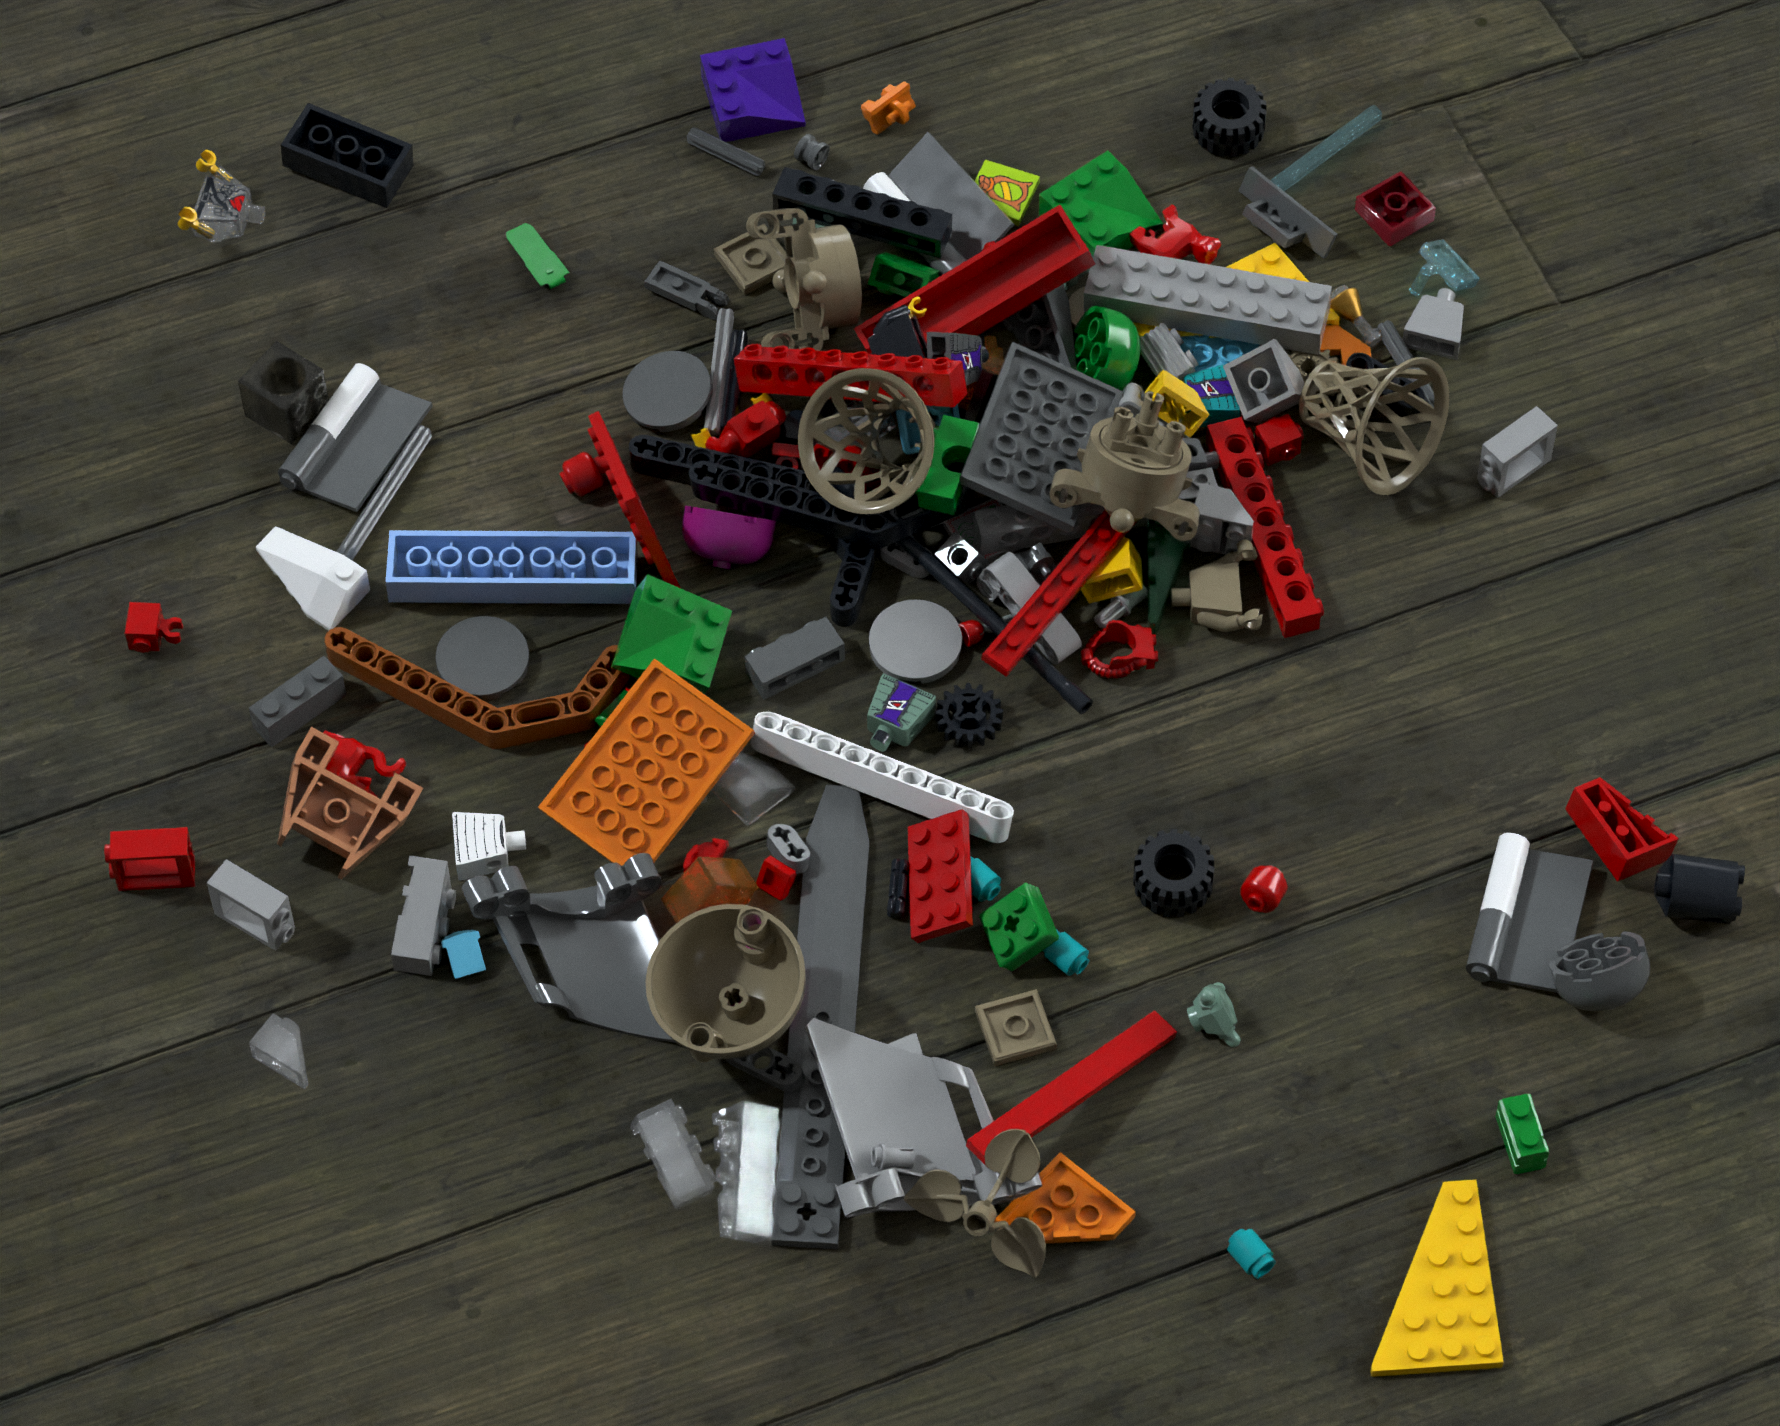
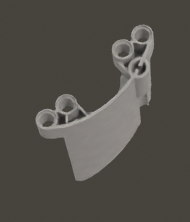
M812 1018L805 1026L855 1176V1180L840 1186L835 1184L845 1217H854L876 1211L915 1210L904 1201L906 1193L922 1175L936 1169L948 1171L959 1179L962 1185L961 1195L967 1196L969 1206H972L977 1201H985L1000 1173L987 1168L966 1147V1141L945 1083H954L969 1090L982 1129L994 1120L972 1069L946 1059L931 1058L894 1047ZM879 1144H885L886 1147H913L915 1152L914 1166L912 1169L893 1165V1167H885L884 1170H878V1167H873L871 1164L872 1148L878 1147ZM1037 1172L1031 1180L1024 1183L1013 1182L1006 1176L991 1204L1009 1203L1043 1186L1039 1173Z

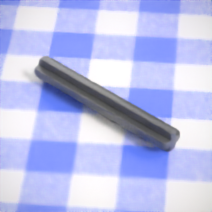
M1389 320L1380 323L1377 332L1395 363L1400 365L1404 361L1413 358L1394 324ZM1407 378L1408 380H1410V381H1412V382L1418 380V379ZM1428 383L1421 386L1425 393L1424 400L1434 408V391Z

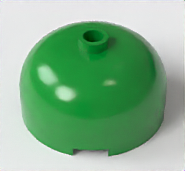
M1092 306L1082 315L1074 329V333L1078 334L1074 344L1077 371L1122 391L1133 378L1139 363L1141 349L1139 333L1134 323L1125 314L1105 307Z

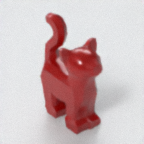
M1173 204L1162 211L1166 223L1162 226L1164 233L1156 238V234L1152 229H1149L1146 234V229L1141 226L1129 234L1130 242L1141 253L1180 260L1189 254H1193L1198 263L1209 265L1215 260L1218 249L1221 247V242L1218 238L1201 235L1192 224L1180 219L1177 208Z
M325 730L323 732L339 741L326 770L376 797L377 795L370 788L372 779L370 777L355 776L368 759H373L375 770L381 776L390 778L395 773L401 774L406 766V761L403 758H400L394 765L388 766L384 753L379 749L365 746L354 738H344L342 735Z

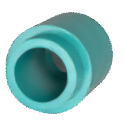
M970 856L972 896L979 902L991 901L1001 890V878L979 858L974 859Z
M1057 930L1059 939L1043 950L1044 956L1068 976L1074 973L1078 975L1084 971L1089 963L1087 958L1089 951L1066 932H1059Z
M1239 1229L1229 1238L1228 1242L1230 1244L1227 1251L1248 1275H1253L1255 1279L1266 1275L1276 1264L1272 1257L1273 1252L1253 1229Z

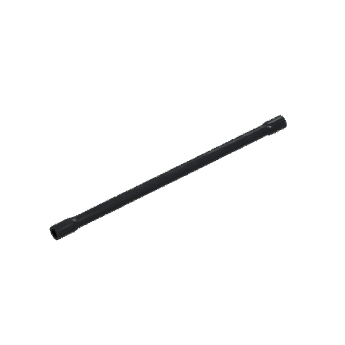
M835 467L833 471L836 473H845L840 467ZM855 483L833 484L840 493L854 499ZM912 535L896 542L997 636L1008 625ZM1031 647L1022 659L1057 690L1060 696L1079 714L1087 712L1092 706L1093 700Z

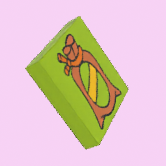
M985 160L975 182L1016 226H1019L1040 183V176Z

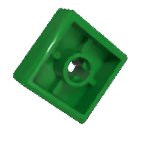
M1026 882L979 915L999 967L1014 971L1059 939L1039 888Z

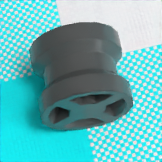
M806 134L797 144L794 158L799 162H807L808 167L812 170H818L827 160L830 146L824 142L819 143L816 141L815 136Z

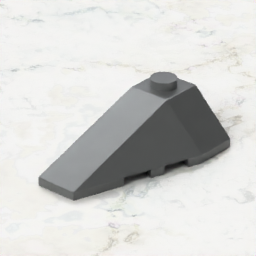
M1063 284L1002 321L1007 330L1013 332L1019 340V345L1077 371L1070 306Z

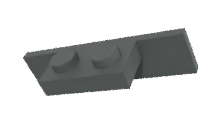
M1253 166L1249 167L1239 192L1253 203L1246 205L1242 215L1251 221L1254 227L1261 229L1272 238L1274 243L1282 246L1284 249L1303 242L1323 259L1327 258L1338 234Z

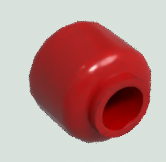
M584 451L564 461L562 464L563 471L559 474L569 493L575 492L577 496L582 497L603 485L604 480L601 474L606 471L599 456L592 458L588 452Z
M1261 865L1250 871L1241 886L1240 894L1249 909L1255 912L1268 913L1278 907L1287 892L1288 885L1283 873L1278 868L1270 865Z

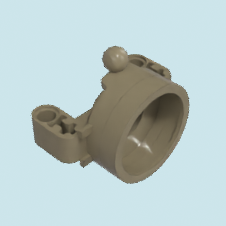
M796 208L757 212L748 218L746 228L751 237L755 239L784 237L786 249L784 269L774 274L772 283L777 291L787 292L789 302L793 308L795 329L767 333L761 342L762 347H772L773 341L779 337L783 341V346H787L788 349L810 347L820 351L823 347V340H829L828 329L855 326L858 323L862 304L860 270L853 241L843 225L816 228L815 220H808L807 214L803 210ZM761 218H765L769 224L768 230L764 234L760 233L757 227L758 221ZM792 218L797 220L796 224L792 226H780L779 221ZM807 337H811V343H808L807 346L795 345L794 340H805Z

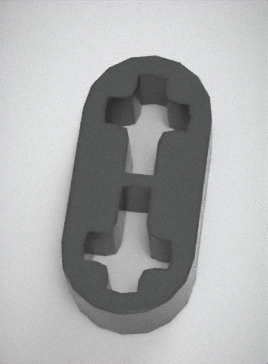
M785 824L771 826L768 829L766 845L773 857L794 869L796 874L805 872L809 867L810 851L800 836L791 826Z

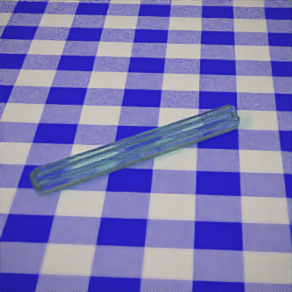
M1375 105L1370 106L1272 178L1271 181L1283 191L1287 190L1382 119L1381 110Z

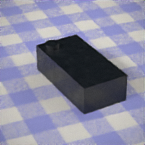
M307 103L281 144L282 166L385 208L389 206L414 166L412 144L310 103Z

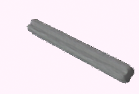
M721 308L717 315L710 373L713 393L706 406L704 428H708L710 435L718 436L721 432L720 420L734 322V312L730 308Z

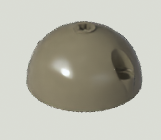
M742 904L710 906L681 919L659 941L647 967L646 997L657 1023L672 1040L689 1050L696 1061L708 1062L713 1059L745 1057L757 1053L774 1043L783 1035L795 1019L805 995L806 974L804 957L793 933L772 914L759 908ZM753 924L761 925L755 931H747Z

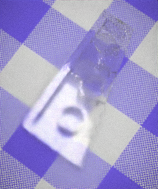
M742 1101L712 1114L713 1125H718L719 1137L714 1138V1151L720 1152L721 1163L716 1169V1181L722 1185L723 1189L717 1197L720 1237L752 1243L771 1237L775 1224L772 1213L773 1200L776 1196V1184L774 1183L775 1167L778 1163L776 1144L777 1135L780 1130L778 1107Z

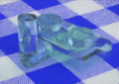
M1442 239L1423 243L1419 253L1428 264L1422 266L1409 291L1411 294L1419 296L1430 276L1434 274H1439L1454 291L1473 288L1480 278Z

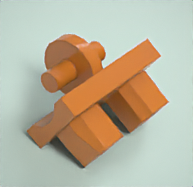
M903 81L898 86L889 84L882 90L880 99L876 102L867 100L861 105L863 117L869 121L873 133L878 135L895 122L903 125L909 121L908 112L914 109L916 105L911 98L910 85Z

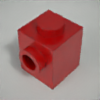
M1286 414L1281 417H1272L1265 423L1257 425L1254 444L1258 451L1261 452L1267 466L1282 460H1291L1297 454H1300L1304 434L1298 423L1294 424L1290 415Z

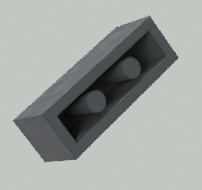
M827 617L818 621L813 620L791 634L780 636L775 642L753 649L745 656V673L763 700L844 661L845 644Z
M325 656L321 657L249 707L253 728L271 747L275 746L346 696L343 675Z

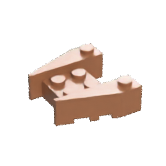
M311 727L292 762L277 844L282 847L291 829L347 859L338 875V878L343 879L404 825L423 787L395 773L382 798H377L326 770L339 741Z

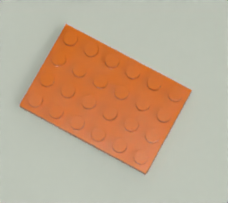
M654 658L538 808L611 863H619L622 866L629 858L639 853L650 854L655 863L755 732L748 725Z

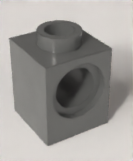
M954 532L935 553L945 565L969 585L974 580H977L983 569L990 563L957 532ZM968 556L967 561L961 565L962 559Z

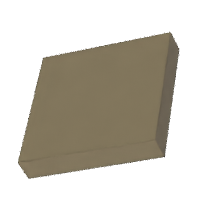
M765 224L758 226L760 233L764 234L767 232L768 228ZM746 232L714 248L715 257L744 295L772 282L774 274L784 269L786 251L776 238L755 239Z
M1037 989L975 1006V1013L994 1066L1057 1049V1043Z

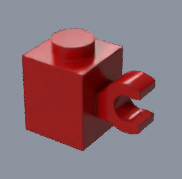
M129 602L125 637L129 650L141 653L160 651L162 636L167 642L172 644L181 642L180 633L170 631L173 629H183L182 619L177 617L164 619L160 603Z

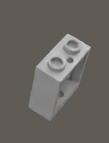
M1537 406L1482 445L1477 479L1483 489L1490 491L1497 498L1548 463L1552 458L1558 425Z
M226 859L207 882L214 914L276 951L282 943H286L291 939L295 930L288 896Z

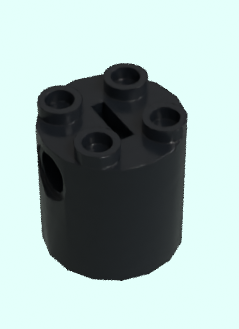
M1671 854L1656 873L1654 896L1665 917L1731 924L1732 921L1736 920V916L1741 914L1742 897H1737L1739 884L1743 885L1745 866L1738 865L1737 861Z

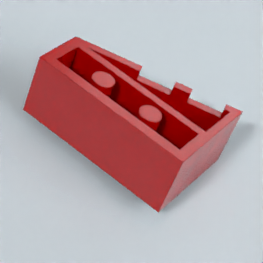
M1599 777L1575 787L1565 810L1617 882L1665 862L1671 856L1679 838L1672 833L1667 835L1654 824L1655 819L1648 814L1644 817L1630 806L1631 801Z

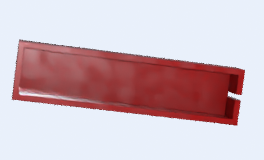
M1058 205L855 327L854 330L864 348L870 354L872 352L868 338L873 335V329L883 314L903 305L909 306L914 297H920V303L913 306L919 311L927 308L923 317L917 319L926 344L927 332H949L978 336L1095 265V262L1061 205Z

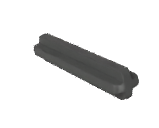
M691 128L687 134V142L753 175L760 176L765 169L764 160L698 128Z

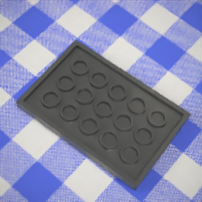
M1012 342L983 414L973 446L963 466L960 484L1071 533L1082 504L1068 508L1055 506L1050 499L1053 476L1061 469H1072L1082 472V464L1077 457L1078 449L1086 450L1091 430L1096 423L1113 417L1114 409L1118 407L1123 391Z

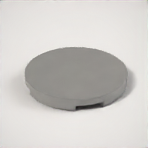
M926 600L901 601L883 610L873 622L869 633L870 654L875 665L888 676L898 680L921 681L922 684L932 682L950 672L958 662L962 648L961 628L958 626L959 624L955 617L944 607Z

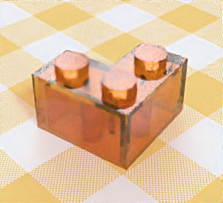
M698 857L661 900L675 922L678 923L686 916L710 906L723 904L747 905L751 899L750 897L759 887L740 859Z

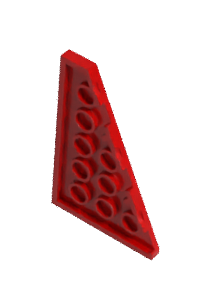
M597 411L589 415L588 418L592 427L587 430L618 499V503L629 521L633 534L639 542L648 564L655 563L664 582L681 588L600 412Z

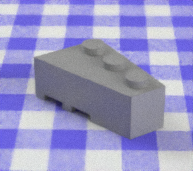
M409 856L408 866L411 871V880L409 886L404 885L402 896H406L402 915H398L391 957L394 970L432 976L434 965H439L441 962L442 946L440 941L442 936L446 937L448 934L449 918H447L448 909H453L455 906L456 890H452L447 861Z

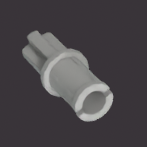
M1143 585L1140 591L1111 598V603L1094 617V621L1098 624L1099 628H1106L1109 621L1117 620L1121 616H1128L1131 613V609L1148 596L1145 586Z

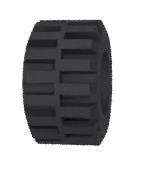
M1221 78L1215 80V84L1210 82L1206 84L1205 90L1200 89L1197 93V98L1194 100L1192 129L1194 138L1199 139L1198 144L1202 148L1207 146L1208 152L1212 154L1218 152V156L1225 157V154L1237 157L1238 153L1243 155L1249 153V148L1254 150L1258 146V142L1262 141L1265 132L1267 104L1266 100H1263L1264 95L1261 91L1256 92V86L1253 84L1246 85V81L1242 79L1238 82L1234 81V78H1228L1227 81H1223ZM1232 115L1238 117V119L1228 120L1220 116Z
M1170 829V833L1165 834L1164 830L1157 832L1156 838L1150 835L1146 838L1145 845L1141 844L1138 848V854L1135 855L1133 874L1135 894L1137 897H1141L1142 905L1144 907L1150 905L1151 912L1155 914L1161 911L1164 912V917H1170L1171 914H1177V918L1184 917L1186 911L1190 914L1197 912V905L1203 907L1206 904L1207 897L1210 898L1215 869L1214 856L1210 855L1211 849L1207 844L1202 845L1200 837H1190L1191 832L1184 830L1183 834L1177 833V829ZM1175 866L1186 870L1190 875L1182 880H1169L1162 877L1158 871L1165 867Z

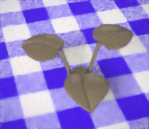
M1009 1129L996 1135L988 1144L984 1156L985 1164L990 1170L1000 1173V1176L985 1201H977L970 1208L967 1196L961 1195L962 1185L959 1179L950 1172L939 1169L931 1170L922 1175L906 1193L904 1201L918 1212L930 1218L951 1222L962 1216L966 1231L974 1236H982L988 1231L991 1233L995 1231L991 1240V1248L1000 1262L1010 1268L1023 1271L1032 1277H1037L1040 1273L1046 1256V1243L1041 1229L1036 1223L1025 1217L1016 1218L1010 1225L1006 1221L994 1223L997 1214L996 1209L991 1204L1006 1176L1013 1182L1024 1183L1031 1180L1039 1170V1151L1029 1133L1024 1130Z

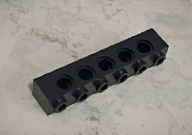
M784 167L772 193L773 210L786 208L801 209L807 214L808 220H815V224L822 226L843 225L850 234L941 259L952 233V214L942 209H933L913 201L894 198L885 193H876L856 185H848L827 177L808 174L802 170Z

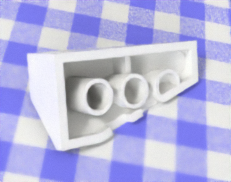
M276 526L256 546L257 552L273 573L281 579L286 586V590L297 600L305 615L328 631L335 628L370 591L366 569L340 553Z

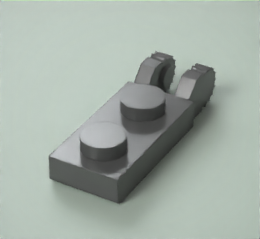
M662 261L657 263L644 281L646 289L689 309L698 310L702 316L712 320L717 319L719 309L704 299L707 297L712 303L722 307L727 306L730 300L725 292L711 286L709 282Z

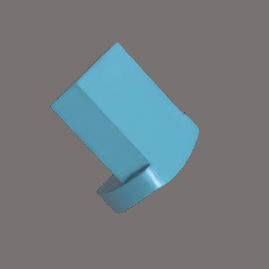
M457 931L446 936L441 941L442 948H446L455 979L486 970L478 938H481L479 931Z

